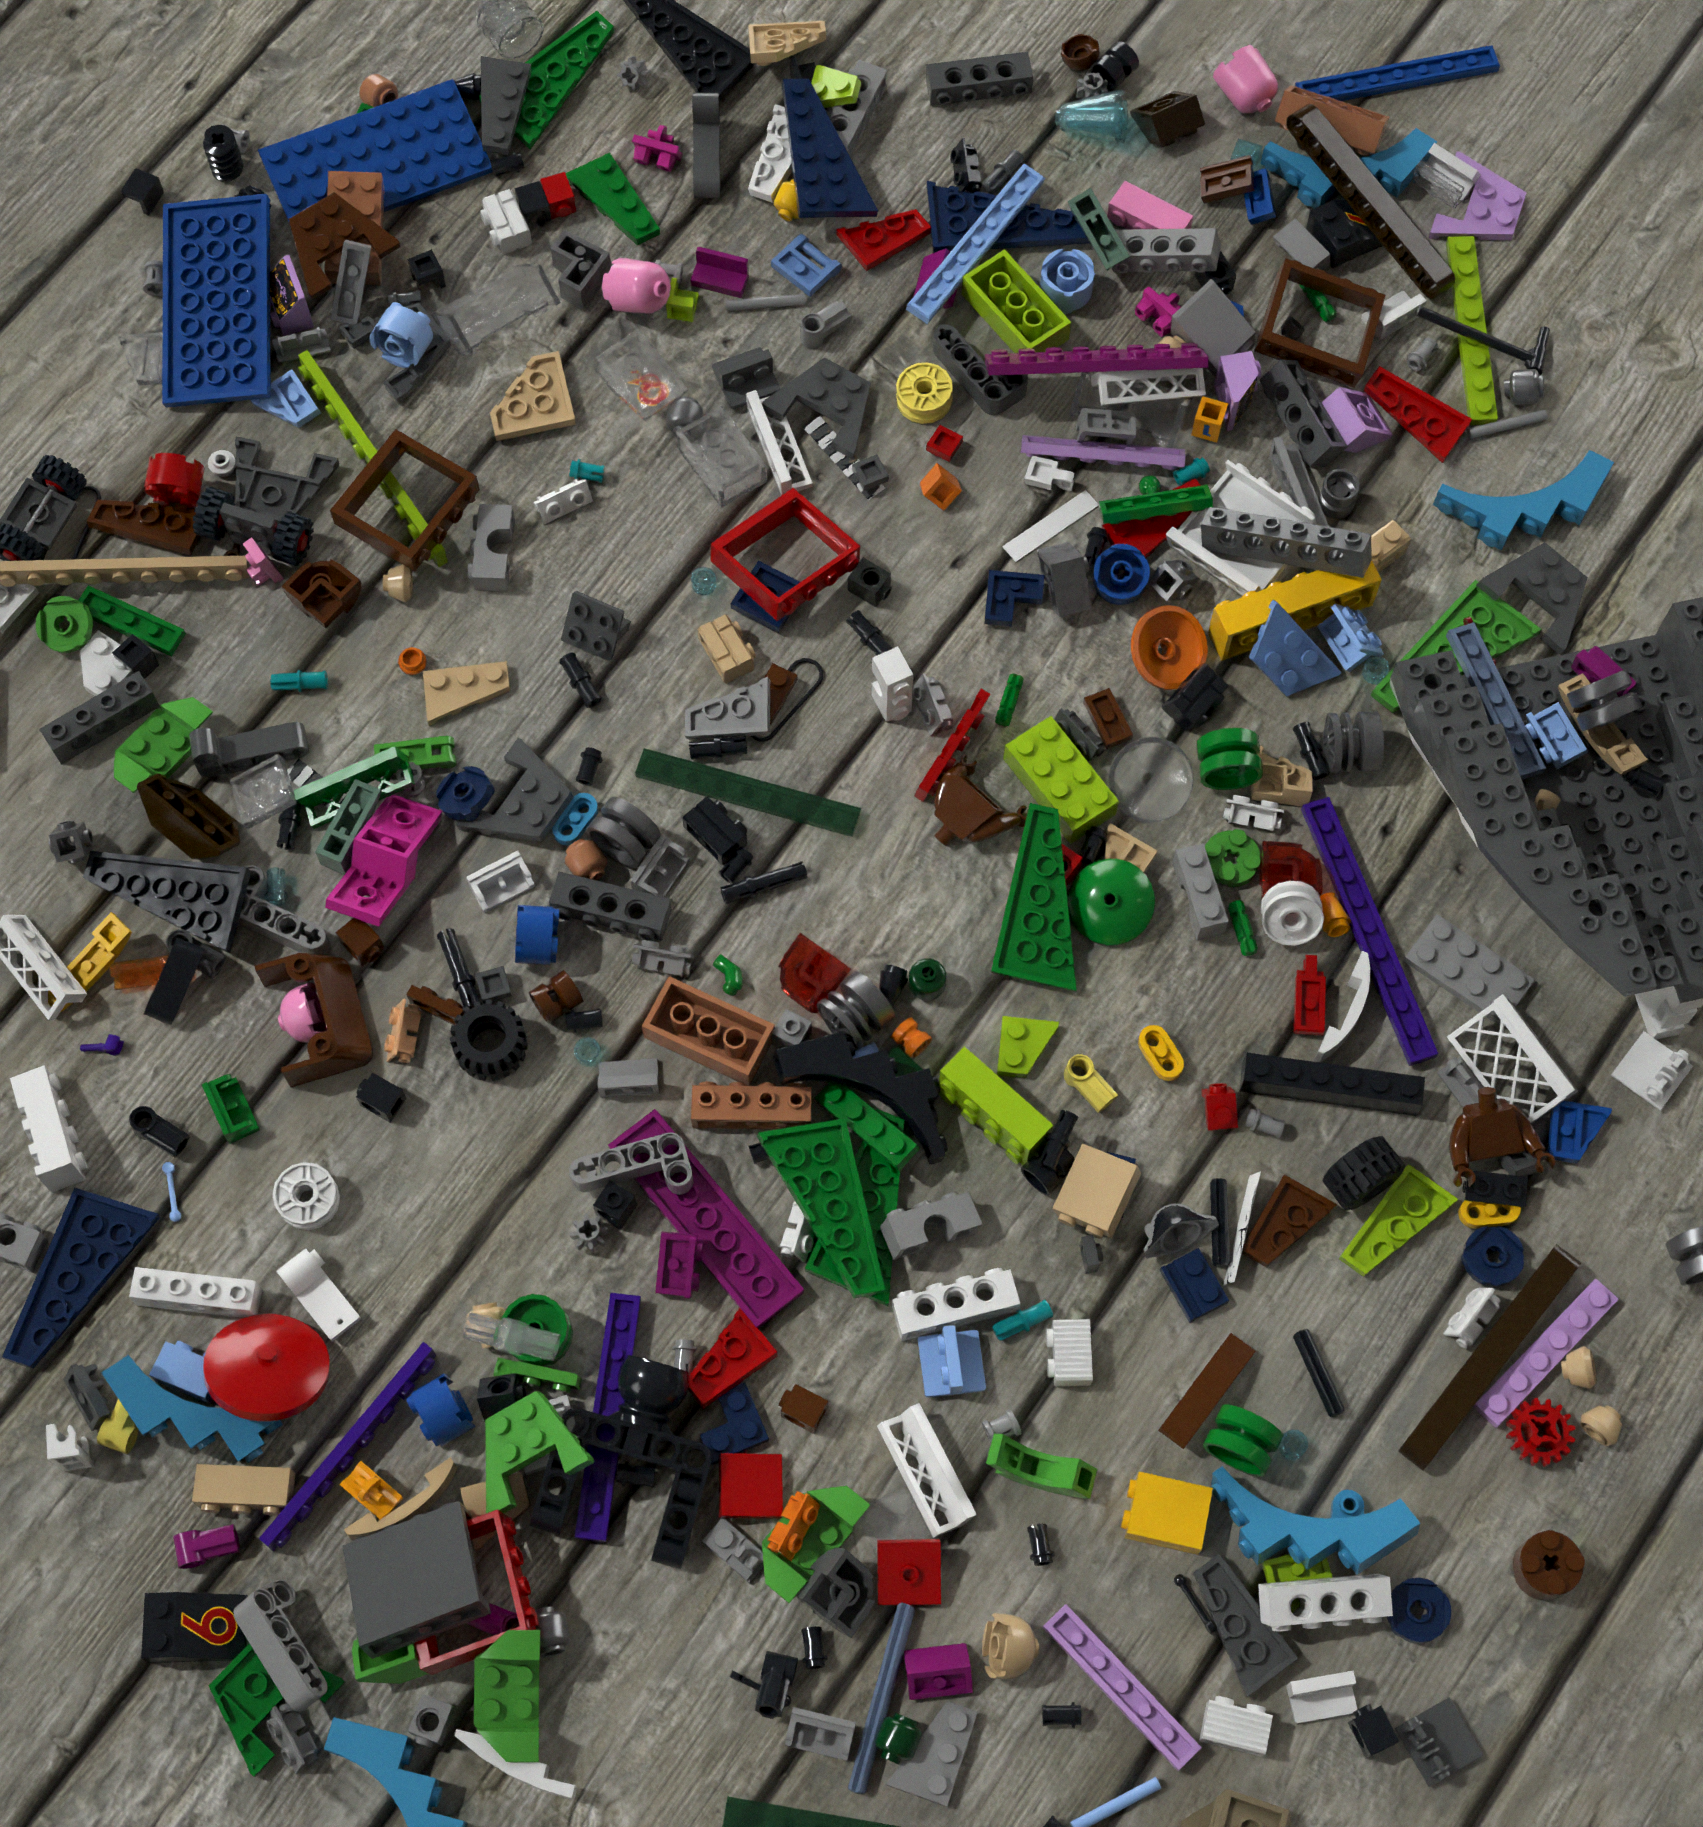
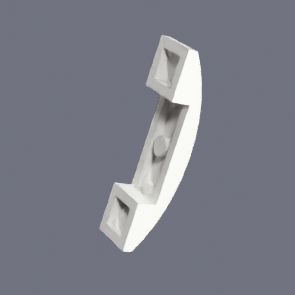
M1361 952L1347 986L1356 989L1357 993L1341 1030L1329 1026L1314 1059L1316 1062H1322L1344 1043L1363 1010L1370 984V962L1367 952Z

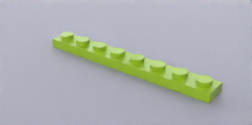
M1474 236L1448 237L1446 241L1448 264L1455 275V284L1452 286L1455 319L1487 334ZM1457 333L1467 414L1472 419L1470 425H1485L1497 422L1498 415L1489 346Z

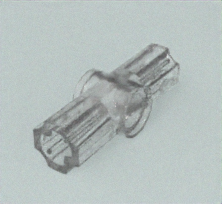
M472 1312L466 1318L463 1334L465 1340L494 1346V1349L518 1356H521L522 1353L554 1361L558 1353L561 1337L557 1333L529 1327V1324L510 1318L500 1320Z

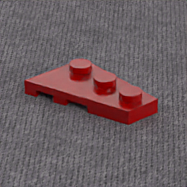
M917 209L885 216L884 220L869 223V221L861 222L858 227L846 229V227L836 229L838 238L866 272L931 233V226Z

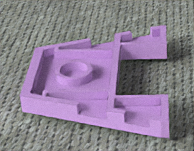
M1457 151L1456 157L1478 170L1481 176L1475 183L1464 220L1436 213L1429 238L1439 239V236L1477 237V240H1511L1526 192Z

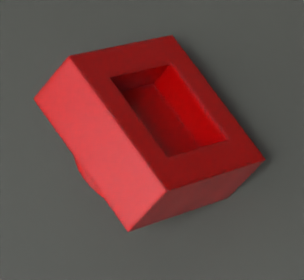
M939 425L926 444V451L950 462L961 446L963 436Z

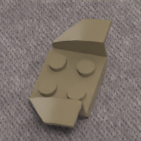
M1226 1789L1213 1802L1182 1820L1180 1827H1291V1817L1288 1809Z

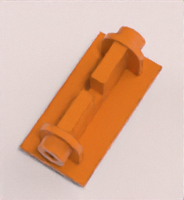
M797 1491L795 1496L791 1495L781 1514L783 1518L790 1521L788 1525L777 1522L767 1540L769 1542L767 1548L777 1554L780 1552L786 1559L792 1561L794 1555L801 1549L803 1538L810 1525L815 1522L821 1505L807 1493L803 1494Z

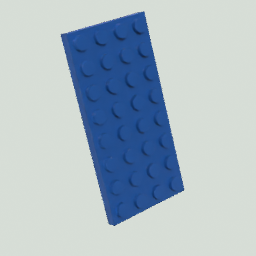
M453 79L258 149L259 156L288 223L289 218L327 197L328 171L382 173L384 181V212L493 172L486 151H483L480 137Z
M267 194L163 204L162 404L168 408L271 398L270 198Z

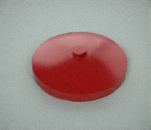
M257 1314L234 1321L223 1328L212 1339L204 1356V1382L212 1399L227 1412L247 1420L277 1421L301 1413L321 1396L329 1378L330 1359L327 1347L320 1335L304 1322L285 1315Z

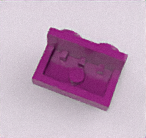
M661 1232L655 1293L679 1295L691 1299L693 1291L698 1292L700 1273H695L696 1261H701L703 1243H698V1235Z

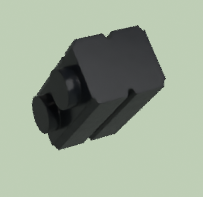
M1204 663L1194 668L1162 705V709L1182 729L1198 728L1207 720L1208 716L1205 713L1209 708L1212 707L1214 709L1224 700L1225 696L1222 693L1227 689L1228 684L1220 676H1217L1216 672L1208 664Z
M705 797L695 808L693 807L683 816V827L721 865H725L734 855V849L738 850L740 847L744 848L747 845V829L739 820L736 819L733 822L726 815L728 811L720 801L716 800L713 802L709 797Z

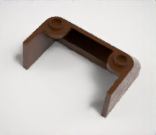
M297 953L255 965L256 973L264 987L291 979L296 982H306L314 979L327 1031L317 1033L309 1040L307 1050L310 1059L281 1067L282 1074L290 1088L363 1067L371 1061L373 1047L352 970L345 959L335 956Z

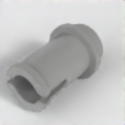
M1425 338L1417 350L1408 355L1407 365L1413 371L1425 369L1427 361L1439 349L1437 342L1431 338Z
M1258 1108L1256 1111L1250 1109L1245 1126L1250 1127V1131L1256 1129L1280 1138L1285 1120L1261 1113V1109Z
M676 1340L675 1345L672 1346V1350L675 1351L674 1367L691 1373L693 1369V1352L697 1351V1347L694 1346L693 1340Z

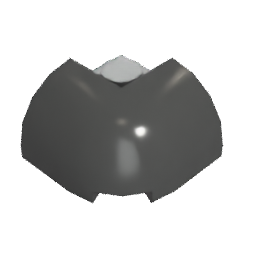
M834 1548L825 1552L813 1563L810 1568L814 1573L797 1597L830 1626L852 1638L875 1602L872 1599L874 1588L872 1577L874 1576L865 1565L846 1549Z

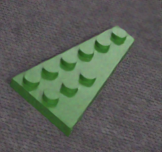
M1475 579L1400 661L1450 650L1453 651L1446 634L1450 629L1464 626L1463 619L1471 617L1473 623H1475L1491 658H1496L1536 637L1541 633L1542 629L1500 597L1494 601L1476 586L1478 581ZM1453 651L1460 675L1463 676L1464 672ZM1392 669L1375 687L1371 697L1393 713L1399 710L1400 707L1390 687Z

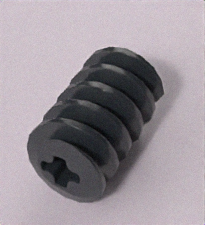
M225 125L209 127L204 134L203 147L212 175L221 182L235 180L242 173L244 164L234 132Z

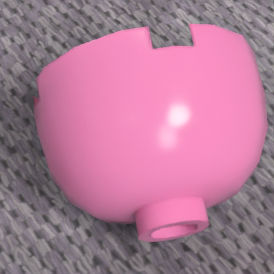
M312 982L290 990L281 1002L280 1015H278L281 1029L287 1031L295 1040L308 1043L315 1034L327 1031L319 997L315 992L316 986Z

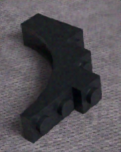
M844 1031L775 1051L773 1061L781 1085L802 1081H827L850 1086L867 1093L891 1108L904 1120L921 1144L929 1165L939 1163L945 1158V1152L948 1151L947 1142L943 1134L939 1135L936 1126L938 1124V1115L935 1108L929 1105L935 1102L939 1096L938 1093H940L939 1081L935 1075L932 1076L930 1068L896 1077L895 1075L898 1073L897 1065L893 1057L889 1058L887 1050L853 1059L852 1056H855L854 1046L851 1039H846Z

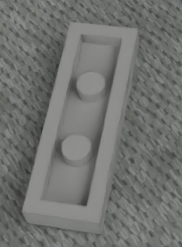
M349 240L344 241L330 320L351 325L358 323L371 245Z

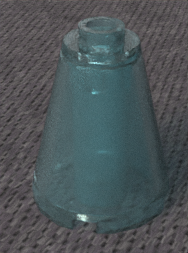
M1115 90L1061 104L1060 110H1056L1055 113L1056 126H1060L1061 131L1123 144L1126 137H1121L1122 130H1127L1128 104L1127 100H1122L1121 96L1126 93L1124 90Z

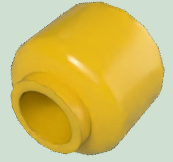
M791 179L790 182L782 183L774 199V206L779 211L778 216L787 221H792L793 218L801 219L798 217L794 179Z

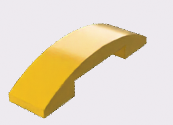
M110 912L91 933L94 938L67 966L68 970L86 992L113 964L132 934V931L113 912ZM48 991V1004L52 1007L56 997L51 991ZM66 1003L61 1012L73 1003Z

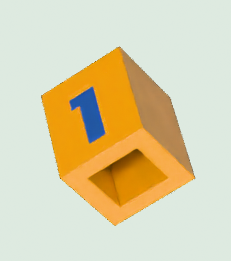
M1202 396L1194 419L1191 436L1217 443L1225 421L1228 403Z

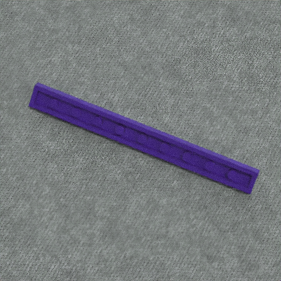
M1326 797L1302 805L1301 811L1340 904L1351 920L1349 925L1361 952L1368 953L1370 975L1408 1065L1412 1066L1436 1058L1438 1051L1330 798Z

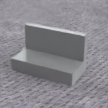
M657 1058L598 1062L599 1077L597 1078L600 1098L659 1094Z

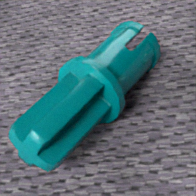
M297 670V673L272 674L270 684L274 691L298 689L299 692H302L303 689H328V675L326 671L302 672Z
M1042 1300V1302L1022 1311L1017 1309L1016 1314L993 1324V1332L997 1339L1002 1341L1023 1330L1026 1332L1030 1331V1327L1048 1318H1052L1053 1312L1048 1302Z

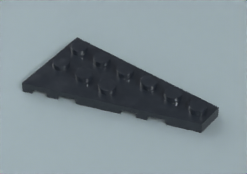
M623 0L696 93H719L720 102L755 65V63H751L750 48L675 0Z
M90 851L83 878L198 938L231 953L251 871L247 867Z

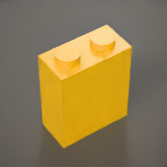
M1139 1471L1136 1480L1130 1479L1127 1498L1132 1499L1130 1511L1124 1509L1121 1528L1126 1529L1125 1538L1199 1555L1203 1546L1213 1488Z

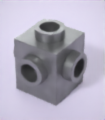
M1183 560L1164 561L1158 566L1154 576L1148 583L1166 601L1183 600L1192 593L1194 589L1193 584L1197 581L1198 577L1192 572V567Z
M69 820L57 824L58 828L49 834V847L55 856L56 863L68 861L71 864L85 860V856L92 850L94 845L92 832L90 829H86L85 822L75 824L74 820ZM70 836H73L74 842L71 841Z

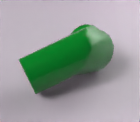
M720 954L715 959L713 967L725 975L726 983L723 985V991L730 996H734L743 986L742 971L737 965Z

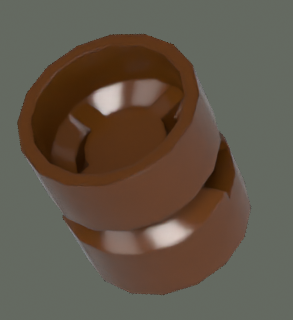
M564 970L551 977L548 985L542 983L528 992L537 1010L548 1024L562 1016L563 1009L571 1010L584 1002L578 988ZM553 993L558 999V1001L554 1003L550 998V995Z

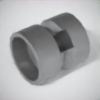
M1337 469L1327 474L1319 496V503L1325 516L1331 519H1341L1351 513L1359 491L1358 478L1352 472Z

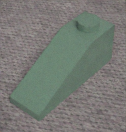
M1091 188L1068 201L1071 212L1107 271L1130 258Z
M354 780L315 851L321 865L341 874H346L351 867L354 838L374 814L382 792L381 789L360 780Z

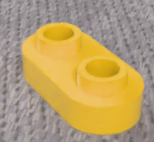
M1157 1025L1145 1027L1140 1032L1138 1046L1157 1077L1164 1081L1177 1079L1184 1067V1060L1162 1027ZM1154 1039L1158 1045L1150 1046L1147 1041ZM1166 1063L1171 1064L1173 1070L1167 1071L1163 1068V1065Z
M1464 1200L1459 1207L1458 1215L1460 1221L1465 1226L1473 1229L1486 1226H1508L1519 1217L1521 1207ZM1498 1208H1505L1508 1211V1215H1501ZM1469 1210H1475L1478 1213V1218H1472L1469 1215Z

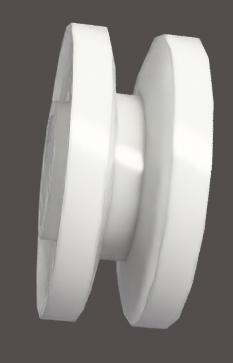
M1286 881L1270 888L1262 898L1261 903L1262 925L1265 933L1273 941L1291 946L1304 944L1315 938L1321 931L1324 921L1323 906L1319 893L1312 886L1301 881Z
M307 1162L292 1165L284 1170L276 1180L272 1194L274 1206L285 1222L296 1229L303 1230L320 1228L328 1223L337 1212L340 1202L338 1186L329 1172L318 1164ZM313 1191V1197L309 1201L301 1202L299 1200L303 1192Z

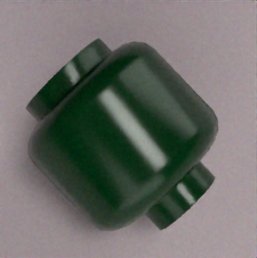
M932 958L918 960L909 971V988L911 993L915 997L926 1001L938 998L946 987V971L944 966Z
M895 1713L894 1717H886L875 1740L876 1746L883 1750L881 1757L898 1765L901 1759L911 1760L922 1737L921 1730L917 1728L919 1722Z

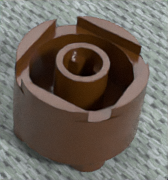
M1553 1530L1533 1535L1516 1550L1513 1557L1514 1578L1517 1585L1525 1594L1539 1600L1557 1599L1575 1588L1582 1577L1585 1565L1584 1557L1577 1545L1569 1537ZM1546 1561L1551 1563L1550 1571L1544 1568Z

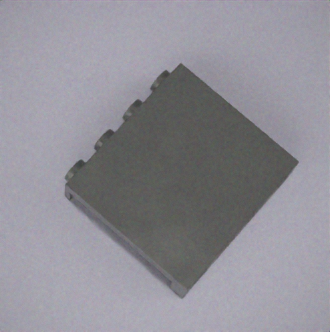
M460 1501L446 1503L439 1509L426 1514L415 1515L408 1521L397 1525H389L382 1531L369 1536L358 1537L353 1542L343 1545L359 1647L371 1659L491 1614L489 1602L481 1594L467 1520L472 1518L471 1513Z

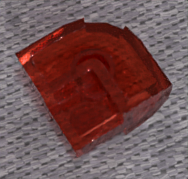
M1263 841L1259 868L1261 900L1270 888L1286 881L1304 882L1312 886L1321 896L1323 882L1320 859L1315 858L1311 853L1302 849L1303 845Z
M799 933L778 966L781 968V989L788 997L811 1013L819 1012L817 1003L822 999L828 1000V994L831 991L837 990L840 983L851 970L850 967L802 933Z

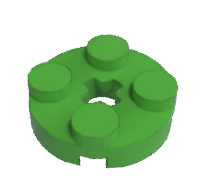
M57 596L47 601L46 603L48 604L44 607L43 611H39L36 617V632L40 640L48 648L61 653H71L84 647L91 639L93 630V619L89 607L85 603L68 596ZM64 617H67V621H70V626L64 632V629L59 628V623H62Z
M1235 829L1233 831L1219 832L1212 836L1205 845L1217 884L1220 882L1228 885V887L1235 888L1249 883L1254 878L1260 866V851L1255 841L1247 836L1243 830ZM1228 853L1235 854L1238 857L1236 859L1237 864L1233 865L1231 861L1225 862L1224 859Z

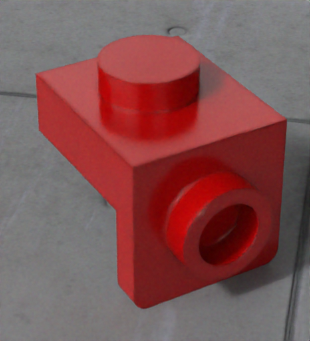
M1225 1083L1210 1084L1208 1089H1202V1096L1205 1099L1206 1128L1208 1130L1238 1128L1235 1091L1231 1087H1227Z

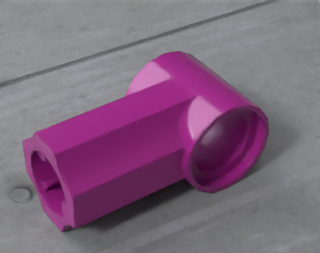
M234 1524L203 1532L201 1530H190L173 1536L179 1569L198 1567L205 1564L206 1560L240 1552L239 1537Z
M489 1603L491 1614L470 1621L467 1624L494 1636L510 1630L511 1626L519 1621L516 1612L513 1613Z

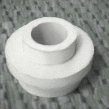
M219 450L209 457L208 467L213 474L226 477L234 471L235 458L231 452ZM225 460L224 463L218 464V462Z

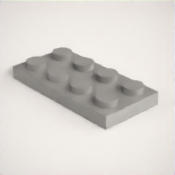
M1436 914L1403 960L1406 964L1479 1013L1494 1003V1000L1502 994L1506 995L1516 1007L1535 980L1438 914ZM1493 1011L1487 1018L1500 1026L1501 1019Z

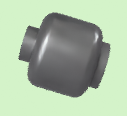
M1536 369L1512 371L1510 380H1504L1505 397L1510 396L1511 402L1514 405L1536 404L1540 397H1544L1543 375H1539Z
M681 396L673 400L668 408L666 427L675 437L680 439H687L689 436L696 435L701 427L703 408L692 397Z
M554 1607L537 1609L536 1613L539 1624L535 1627L536 1630H540V1657H551L565 1651L564 1647L570 1643L566 1615L562 1612L554 1611Z

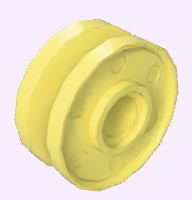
M928 362L916 363L907 367L899 375L896 383L897 407L904 417L912 422L927 424L942 419L950 411L953 402L952 379L947 371L939 365Z

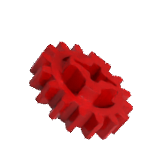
M1537 1397L1531 1401V1406L1524 1401L1520 1404L1521 1411L1516 1408L1512 1411L1511 1415L1514 1419H1510L1506 1426L1513 1429V1431L1506 1435V1439H1514L1515 1443L1510 1449L1512 1451L1517 1449L1521 1451L1520 1460L1528 1456L1530 1457L1531 1466H1534L1541 1460L1543 1467H1547L1551 1459L1557 1464L1562 1460L1560 1454L1567 1456L1571 1452L1566 1445H1572L1576 1439L1569 1436V1433L1573 1432L1576 1428L1573 1425H1567L1566 1421L1570 1419L1571 1415L1565 1414L1562 1416L1560 1413L1562 1410L1561 1404L1552 1408L1551 1399H1547L1541 1405ZM1532 1413H1543L1546 1415L1544 1417H1536ZM1556 1423L1559 1427L1560 1434L1557 1433ZM1539 1427L1545 1430L1542 1437L1537 1435ZM1521 1430L1525 1433L1526 1442L1522 1437ZM1545 1447L1547 1450L1551 1449V1451L1540 1452L1536 1448Z

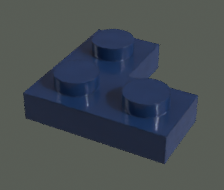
M989 570L984 624L1012 627L1014 602L1042 605L1045 575Z
M745 1382L735 1386L718 1398L728 1423L700 1434L703 1444L711 1452L712 1465L719 1463L720 1453H742L769 1441V1437Z

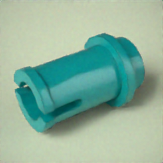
M1203 457L1200 459L1195 458L1193 463L1174 471L1173 476L1179 486L1194 478H1205L1206 474L1210 472V468Z
M581 459L577 461L572 460L569 477H574V480L580 478L602 483L604 475L593 472L603 474L605 466L581 462Z

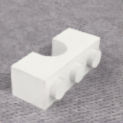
M895 647L872 658V672L877 681L872 683L871 695L886 723L891 720H901L909 712H912L913 673L900 649Z

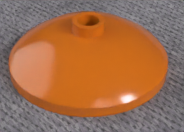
M1172 605L1160 606L1145 613L1137 622L1131 638L1132 659L1139 674L1151 685L1164 690H1175L1195 667L1206 663L1208 646L1205 632L1199 621L1187 610ZM1158 646L1162 648L1161 654L1158 652Z

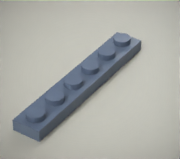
M1475 623L1448 630L1446 637L1470 686H1477L1490 725L1503 724L1521 779L1542 774L1546 767Z

